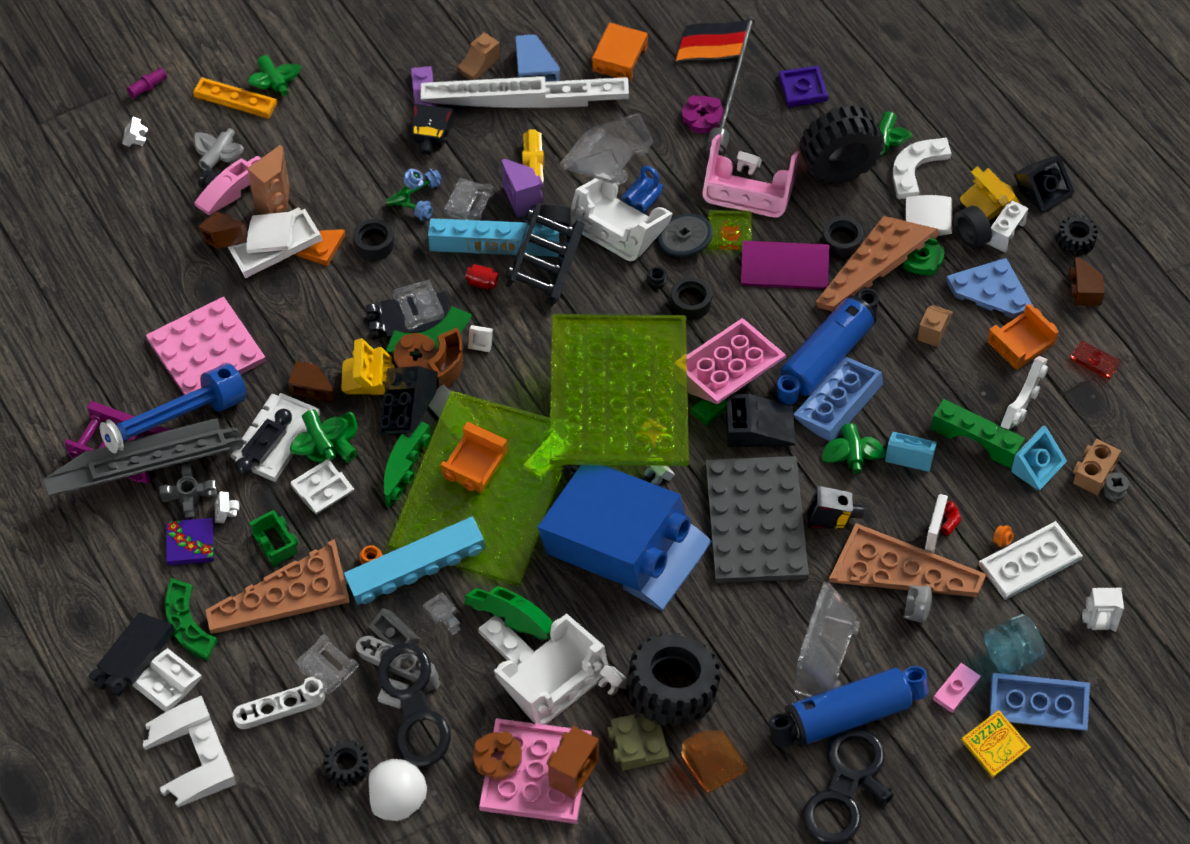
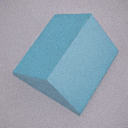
M1042 426L1015 454L1011 470L1013 474L1036 490H1041L1067 462L1046 426Z
M892 432L888 442L885 462L930 472L937 442Z

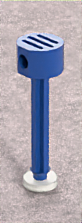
M225 363L201 374L200 389L122 423L118 422L117 425L109 419L106 420V423L101 422L99 428L104 444L108 450L115 454L117 450H123V441H127L135 435L209 403L215 411L221 412L245 401L246 388L240 373L232 364Z

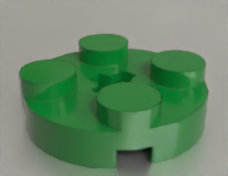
M928 239L924 242L925 246L920 250L915 249L907 255L908 259L902 264L903 269L920 275H934L943 263V247L941 248L938 245L936 239ZM921 252H924L926 257H920L918 255H920Z

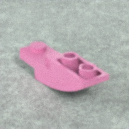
M256 156L248 162L241 158L230 165L205 188L195 201V206L206 214L211 215L240 198L241 190L250 185L247 168L261 158Z

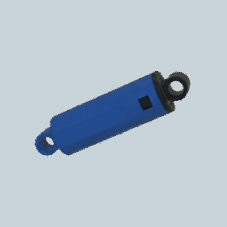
M865 288L859 291L857 296H847L781 367V377L778 379L776 394L777 400L780 403L791 405L798 400L799 395H811L875 325L879 295L875 290Z
M919 666L909 667L904 672L899 668H891L785 706V713H777L769 720L772 743L778 747H787L796 742L798 746L802 747L907 710L912 706L913 700H921L928 695L927 672Z

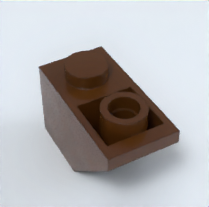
M216 211L198 226L205 242L218 249L247 243L248 229L246 225L241 221L232 219L229 215Z
M1075 257L1073 266L1069 267V279H1073L1070 295L1074 296L1075 305L1101 306L1105 293L1103 275L1080 257Z

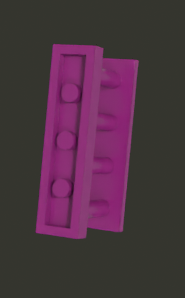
M91 401L87 406L91 421L77 443L68 439L65 441L68 455L76 458L83 452L94 450L86 445L101 422L106 423V420L109 419L117 425L118 422L122 423L135 416ZM158 425L129 438L127 441L169 431L170 429ZM102 441L99 448L106 447L104 441ZM148 472L128 476L134 482L146 484L150 482Z

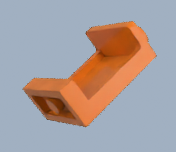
M609 23L592 57L593 71L616 78H628V81H631L634 66L641 52H645L648 47V33Z
M1029 303L1025 306V310L1021 315L1003 327L999 328L995 325L990 328L987 342L1009 364L1018 370L1055 345L1059 331L1053 323L1042 316V313L1037 308H1034Z
M467 421L463 427V437L448 461L441 463V473L446 480L450 482L456 481L467 490L477 491L482 494L508 452L507 439Z

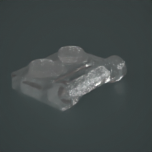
M460 178L444 208V214L462 220L480 221L482 218L481 213L489 197L493 196L495 187L491 184L483 185ZM477 194H481L474 210L469 211Z
M430 280L397 288L393 291L394 299L398 301L406 319L405 325L407 329L412 330L421 324L444 318V311ZM407 296H412L419 313L418 315L413 316L406 299Z
M326 634L320 636L316 643L295 661V666L307 677L321 680L324 692L327 695L352 675L359 666L354 659H349L334 646ZM325 649L344 668L339 671L320 653Z

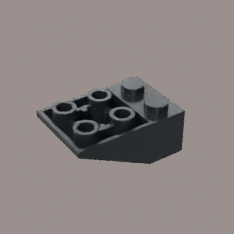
M421 366L387 369L379 434L414 433L435 395L438 372Z
M732 394L726 398L725 412L728 447L795 446L793 406L751 394Z

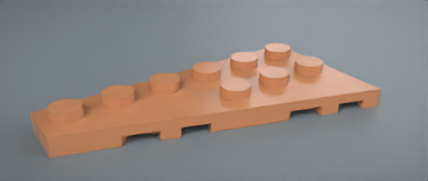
M883 216L863 241L860 248L855 251L817 299V307L833 312L847 296H856L855 294L861 289L871 287L873 280L879 276L883 278L907 260L908 254L915 249L920 250L925 246L924 242L928 239H935L939 236L938 229Z
M856 523L829 577V582L900 590L911 589V587H908L909 585L929 586L931 593L977 597L986 574Z
M335 539L328 542V545L318 551L317 549L313 550L304 559L293 561L264 577V581L244 588V592L234 597L230 596L206 609L210 633L215 634L349 603Z

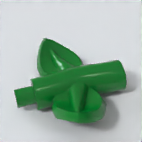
M264 55L257 60V65L261 72L251 75L248 78V83L263 90L271 86L276 93L286 96L289 93L287 83L296 78L302 67L298 64H283L275 69L270 57Z
M892 112L883 113L878 125L885 142L881 157L889 150V145L899 146L912 137V133L907 129L901 127L893 128L897 116Z
M315 409L306 411L302 415V419L307 432L300 433L293 439L290 445V452L296 455H309L318 449L319 453L325 455L328 461L333 460L336 456L333 452L335 447L332 441H337L344 435L348 421L341 417H330L321 425Z
M347 412L341 416V418L348 421L347 429L339 440L332 441L335 447L333 450L334 454L338 453L344 461L350 463L358 453L348 442L356 435L357 422L354 414ZM318 449L312 454L306 455L309 459L318 463L327 460L325 455L319 453Z
M848 423L841 427L843 438L833 439L826 445L822 454V461L837 463L847 460L848 467L852 469L853 474H859L864 464L863 457L870 460L882 459L886 457V452L881 443L875 438L864 437L860 439L857 426L853 423Z

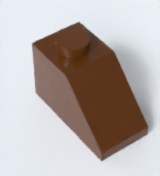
M296 361L288 382L290 395L333 403V388L318 365L310 362Z

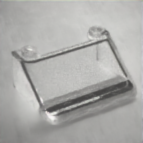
M637 113L586 131L560 165L562 169L620 185L627 181L628 173L622 169L633 154L637 153L638 156L646 154L654 141L641 115Z
M825 581L799 654L794 692L810 697L841 686V681L837 680L850 637L852 634H858L861 621L857 620L858 615L831 584Z

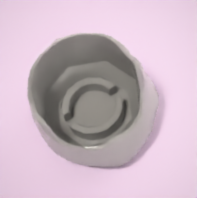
M909 585L908 587H911V589L908 590L903 618L925 623L932 604L931 588L929 586Z

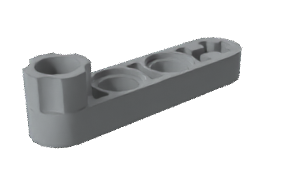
M364 636L356 643L359 656L363 660L379 666L382 655L394 647L371 636ZM406 653L396 657L390 664L388 671L416 683L420 676L421 667L415 655ZM405 661L413 662L409 669L404 670L400 668L401 664ZM432 663V673L429 683L424 688L425 692L436 690L440 686L437 670Z

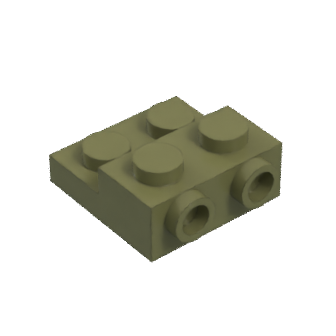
M634 714L610 720V727H607L609 741H614L616 748L613 749L615 763L620 762L622 771L669 761V753L659 721H651L646 716L635 718Z

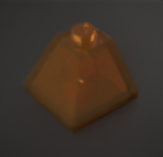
M723 730L701 731L682 742L681 755L707 793L749 770Z

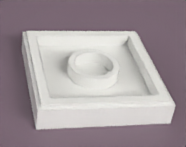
M942 494L938 495L925 546V550L934 553L948 498V496Z

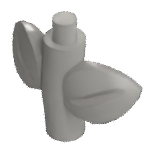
M229 128L226 132H221L217 139L206 133L195 132L194 146L196 151L203 156L198 161L199 166L203 170L212 169L220 160L226 163L233 162L242 154L244 147L241 144L232 143V137L235 135L234 130Z

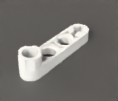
M308 677L301 686L242 704L233 711L234 723L240 729H249L317 707L325 699L323 684L321 680ZM301 694L303 695L305 702L301 701ZM293 697L297 699V703L292 707L284 705V701L287 698ZM265 705H272L274 710L270 714H263L261 708ZM254 709H256L258 717H255ZM246 713L247 720L243 721L241 714Z

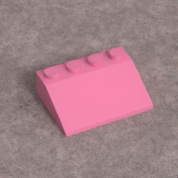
M742 318L674 363L676 381L690 394L718 404L785 359L786 354Z

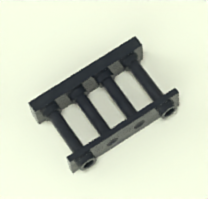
M537 203L533 209L530 208L525 217L528 223L513 265L509 266L506 271L505 278L508 280L505 286L510 287L515 280H518L544 291L548 295L545 303L553 306L560 298L585 223L579 220L572 226L558 223L539 215L541 204ZM535 222L565 234L567 238L566 243L561 246L533 234ZM528 242L558 253V256L561 257L559 264H552L526 253ZM525 261L551 272V275L554 276L552 283L549 282L548 284L519 272L521 262Z

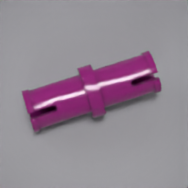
M159 67L149 75L141 76L139 81L128 86L126 90L129 96L134 99L145 91H151L156 84L166 80L167 74L163 68Z

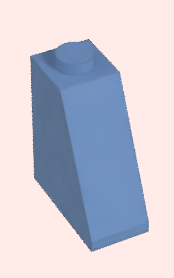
M537 35L516 36L518 78L545 77V82L560 81V68Z

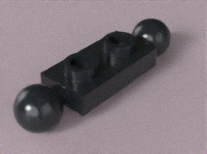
M279 409L275 413V421L267 418L241 450L244 457L238 459L235 463V470L238 474L243 476L249 475L253 470V462L261 466L287 432L283 426L289 425L292 421V413L288 409Z

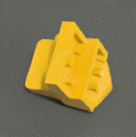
M978 166L971 171L975 178L973 180L974 185L960 197V201L966 208L972 205L977 206L984 212L988 220L999 215L1007 203L1010 204L1014 201L1020 204L1011 186L1002 182L989 168L983 172Z
M363 338L354 340L353 358L344 360L342 364V391L345 394L384 395L387 369L396 368L392 363V357L382 347L373 349Z

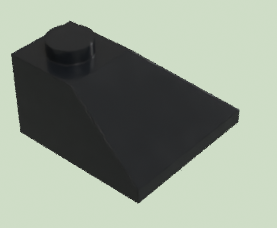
M1060 155L1029 164L1013 174L1020 192L1040 212L1048 210L1075 193Z

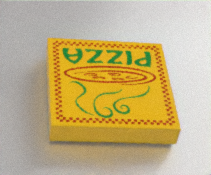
M1000 710L961 739L963 744L992 778L1031 748Z

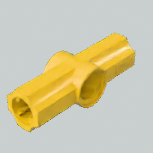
M528 130L526 133H523V165L533 168L536 176H540L543 183L544 153L542 150V136L536 130Z

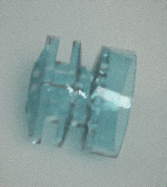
M1019 614L1006 620L1005 625L998 624L995 628L987 629L984 632L986 650L992 662L1002 674H1013L1015 671L1021 670L1024 664L1031 665L1045 657L1043 639L1033 621L1025 614Z

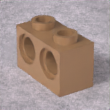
M1096 439L1092 446L1088 445L1085 449L1083 462H1077L1073 470V474H1075L1073 484L1098 496L1105 485L1108 475L1112 473L1117 465L1121 450Z

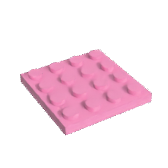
M224 296L146 335L148 342L183 395L201 388V374L225 363L232 364L241 375L266 362L264 354Z
M496 718L493 732L506 731L512 734L513 738L521 746L522 762L517 768V772L508 779L495 781L485 776L479 805L480 811L577 824L583 787L577 797L573 799L550 787L549 776H547V760L553 751L557 752L562 735L565 732L569 733L571 728ZM583 730L592 735V731ZM495 752L491 758H496L499 761L502 760L501 756L504 754Z

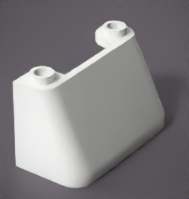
M602 174L576 189L570 208V225L572 226L577 220L584 222L582 235L625 260L634 261L646 251L668 226L673 213L662 207H657L651 211L650 216L645 215L617 199L618 186L616 182Z
M568 614L552 623L551 639L518 665L512 660L504 661L494 670L497 680L534 724H548L604 678L600 673L605 665L608 666L604 645Z

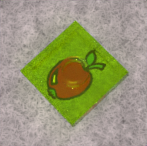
M709 210V222L713 228V236L708 249L742 250L743 241H752V211Z

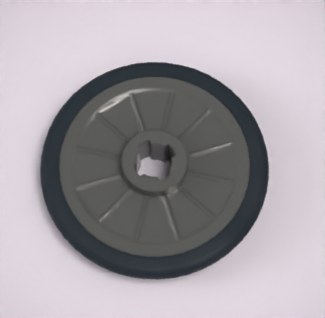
M679 215L672 218L668 226L658 236V244L668 255L674 257L692 256L701 252L709 245L713 236V228L710 222L700 215Z

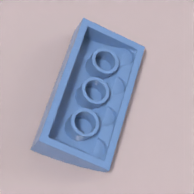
M845 357L793 414L794 418L829 442L836 439L842 432L841 427L850 423L883 385L882 372Z
M690 524L689 532L684 541L681 543L674 542L668 550L665 569L658 578L650 577L641 592L623 585V589L663 612L711 546L712 541L699 529Z
M993 673L990 687V716L1000 710L1010 723L1087 731L1090 683Z

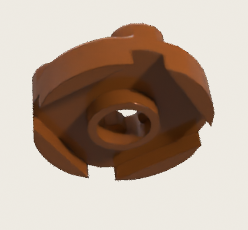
M412 333L404 335L396 344L393 359L397 368L421 366L428 369V361L435 357L438 350L435 342L426 335ZM414 350L419 351V354L422 355V358H418L417 361H413V357L409 356Z
M506 731L493 732L483 736L475 743L473 752L475 768L482 776L484 774L495 781L512 777L522 762V749L519 742L513 738L511 733ZM495 752L504 754L501 756L502 760L499 761L496 758H491V756Z

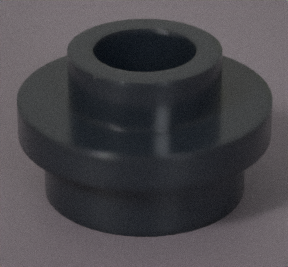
M656 266L649 270L646 280L653 287H662L668 281V274L662 267Z

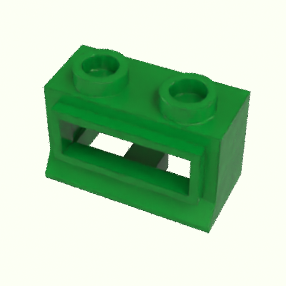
M275 510L249 522L252 535L273 568L280 562L298 554L296 546L299 545L296 536L294 533L289 534L283 516L278 517ZM272 529H275L285 546L278 550H275L265 534Z

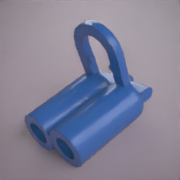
M646 165L640 170L641 177H638L621 197L624 203L631 207L634 205L635 209L642 213H645L651 207L664 188V185L659 183L657 171ZM645 171L651 172L654 178L647 177Z

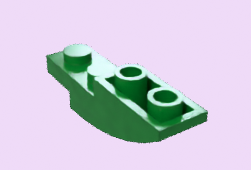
M424 422L420 423L410 438L402 434L390 454L384 476L385 503L389 508L394 501L397 502L400 499L405 486L413 481L415 477L413 464L418 460L419 453L423 447L426 448L431 441L430 425Z
M499 586L490 592L475 588L465 595L464 604L472 606L473 609L478 611L491 612L496 617H506L505 626L513 628L516 632H525L534 635L537 639H548L550 637L553 621L533 603L510 590Z

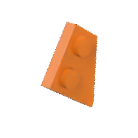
M345 230L319 231L323 239L322 241L294 255L328 266L345 237Z

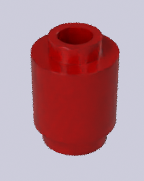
M473 264L472 268L468 267L465 279L468 280V285L489 290V288L495 289L499 273L494 272V269Z

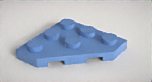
M1007 258L951 274L946 278V282L955 298L976 302L977 306L991 311L995 309L1004 312L1005 316L1010 318H1016L1021 315L1027 304L1030 303L1032 305Z

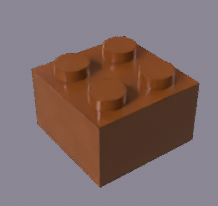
M572 726L569 733L565 732L562 735L557 752L553 751L547 760V776H549L550 787L575 799L599 761V739Z

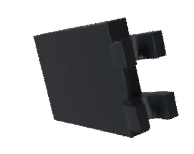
M445 292L380 301L381 306L376 304L366 305L371 340L387 336V341H390L394 330L403 333L424 332L438 325L449 312ZM377 319H380V320H381V323H380V322H371V321H376Z
M139 612L97 664L98 669L93 670L88 677L96 681L94 684L96 688L103 690L107 685L113 688L111 690L112 694L120 697L128 682L134 684L176 631L175 627L171 623Z

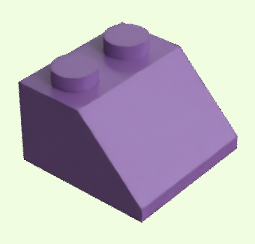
M503 159L501 160L503 188L517 218L525 216L530 206L537 203L541 204V201L544 200L540 188H543L541 177L536 176L533 168Z

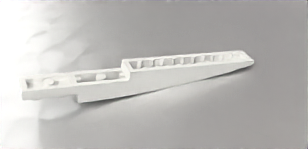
M545 77L421 83V102L452 105L556 108L588 106V101L629 99L628 78L545 82Z

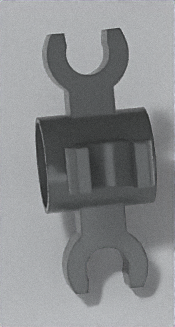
M183 464V477L178 480L176 486H160V495L162 502H169L180 498L185 518H195L194 505L199 501L200 496L215 497L217 496V488L215 487L214 480L197 484V481L193 478L191 464Z

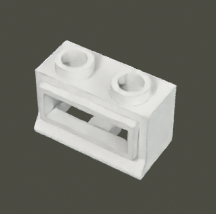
M1014 201L1010 204L1007 203L991 226L992 238L986 244L1005 253L1008 249L1009 239L1014 237L1016 227L1018 225L1022 227L1025 225L1028 208Z
M1092 588L1090 597L1086 598V609L1082 611L1083 623H1087V629H1111L1115 632L1117 631L1124 610L1121 588Z

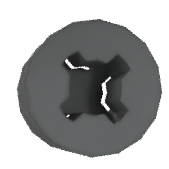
M1116 472L1108 475L1103 488L1105 497L1111 501L1122 500L1129 486L1127 477Z

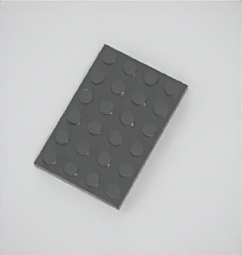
M796 456L706 460L715 583L808 579L809 570Z

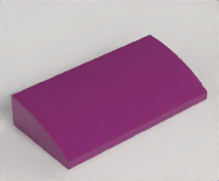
M743 241L741 286L823 290L828 287L829 245Z

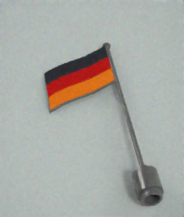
M749 17L744 21L730 23L692 24L686 26L676 63L688 60H719L739 57L720 128L711 129L705 147L708 156L710 155L712 140L718 134L722 135L718 155L723 156L727 150L730 134L724 129L750 30L752 24L755 23L753 17Z

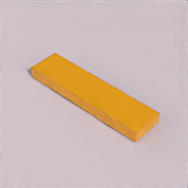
M201 78L193 91V95L196 98L267 119L270 118L277 105V99L206 78Z

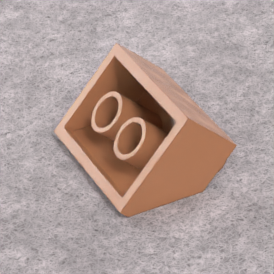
M279 145L247 168L254 207L261 214L288 211L290 186L284 150Z

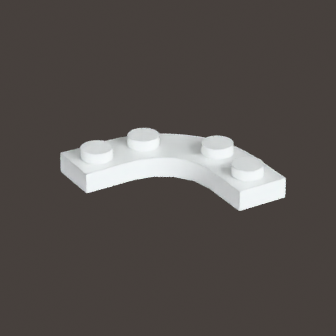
M947 138L915 142L900 152L895 160L892 174L897 199L919 196L915 171L921 164L951 159Z
M1041 356L1034 359L1018 398L1007 408L1001 427L1009 430L1015 425L1017 426L1019 422L1022 423L1027 414L1026 408L1031 398L1036 399L1040 387L1037 386L1040 378L1043 379L1047 373L1048 366H1046L1048 359Z

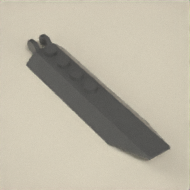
M216 418L123 442V450H117L115 454L108 450L107 447L83 452L44 478L43 482L50 497L229 450H239L245 442L239 437L241 433L238 428L232 427L221 430Z

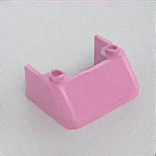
M718 134L712 140L703 187V198L705 201L714 205L770 217H780L783 215L794 185L800 151H796L792 155L789 170H779L774 175L772 184L733 176V165L730 159L718 155L722 135Z

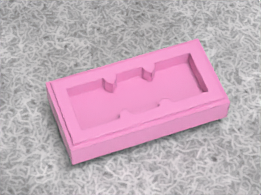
M960 663L934 695L933 700L953 713L979 682L981 676Z

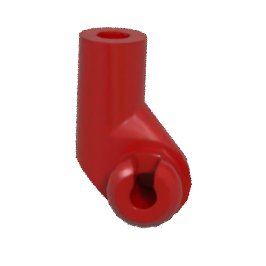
M952 501L946 502L944 512L946 522L941 527L942 533L947 536L961 522L959 509Z

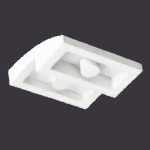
M939 195L906 197V221L937 228L939 236L952 234L951 197Z
M294 212L253 215L247 236V253L288 250L293 239L291 229L295 221Z
M325 460L290 482L293 490L315 514H318L354 491V488L342 472L339 473L331 461Z
M167 648L152 660L150 667L140 675L132 686L163 711L167 712L193 689L202 675Z

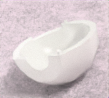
M391 759L381 762L369 773L371 810L373 814L384 820L399 821L409 818L412 813L420 808L424 799H426L427 785L423 774L415 765L406 760Z

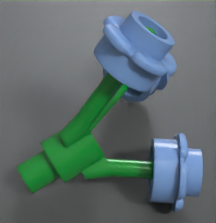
M408 169L403 178L405 186L399 192L393 194V197L386 199L387 205L389 207L393 205L408 207L415 210L414 215L420 218V221H424L425 218L429 219L433 212L431 203L429 201H419L417 205L409 203V195L426 185L431 189L440 187L441 175L437 170L432 171V169H428V172L424 174L425 181H422L423 176L420 171Z

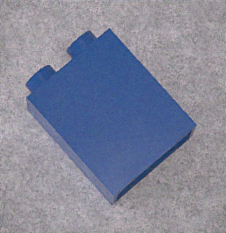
M585 458L539 524L538 530L547 555L641 592L650 577L658 578L663 573L667 563L668 550L674 542L681 543L684 541L689 532L691 520L685 515L681 494Z

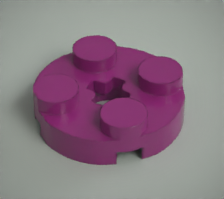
M690 96L682 109L684 124L686 123L690 130L697 133H709L711 129L717 126L720 127L724 113L721 101L718 98L708 96ZM703 112V113H706V114H705L704 117H701V116H700V113Z

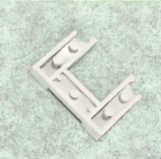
M202 696L187 701L146 724V729H150L148 740L143 741L145 750L189 733L202 766L160 787V791L164 796L171 792L178 798L175 803L177 807L236 785L234 775L221 747Z

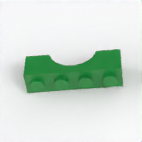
M943 399L935 411L931 424L932 431L949 439L956 436H964L975 440L987 450L992 460L1012 469L1015 454L1023 447L1025 440L1024 437Z

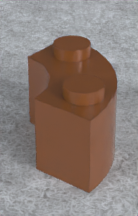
M458 328L437 336L439 351L435 357L428 361V369L438 372L437 389L441 385H445L448 388L457 379L462 370L463 347Z

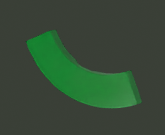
M451 307L446 317L438 325L424 332H419V334L426 335L432 339L437 350H439L437 336L454 328H458L461 334L472 314ZM394 330L386 352L394 354L395 346L404 335L412 333ZM417 350L409 354V356L421 355Z
M171 578L166 591L165 606L167 621L173 624L176 629L173 635L190 653L208 661L217 643V638L204 632L194 623L191 617L190 598L194 589L193 585Z

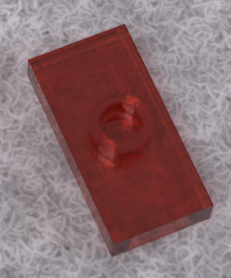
M1082 340L1070 360L1109 380L1121 362L1120 359Z

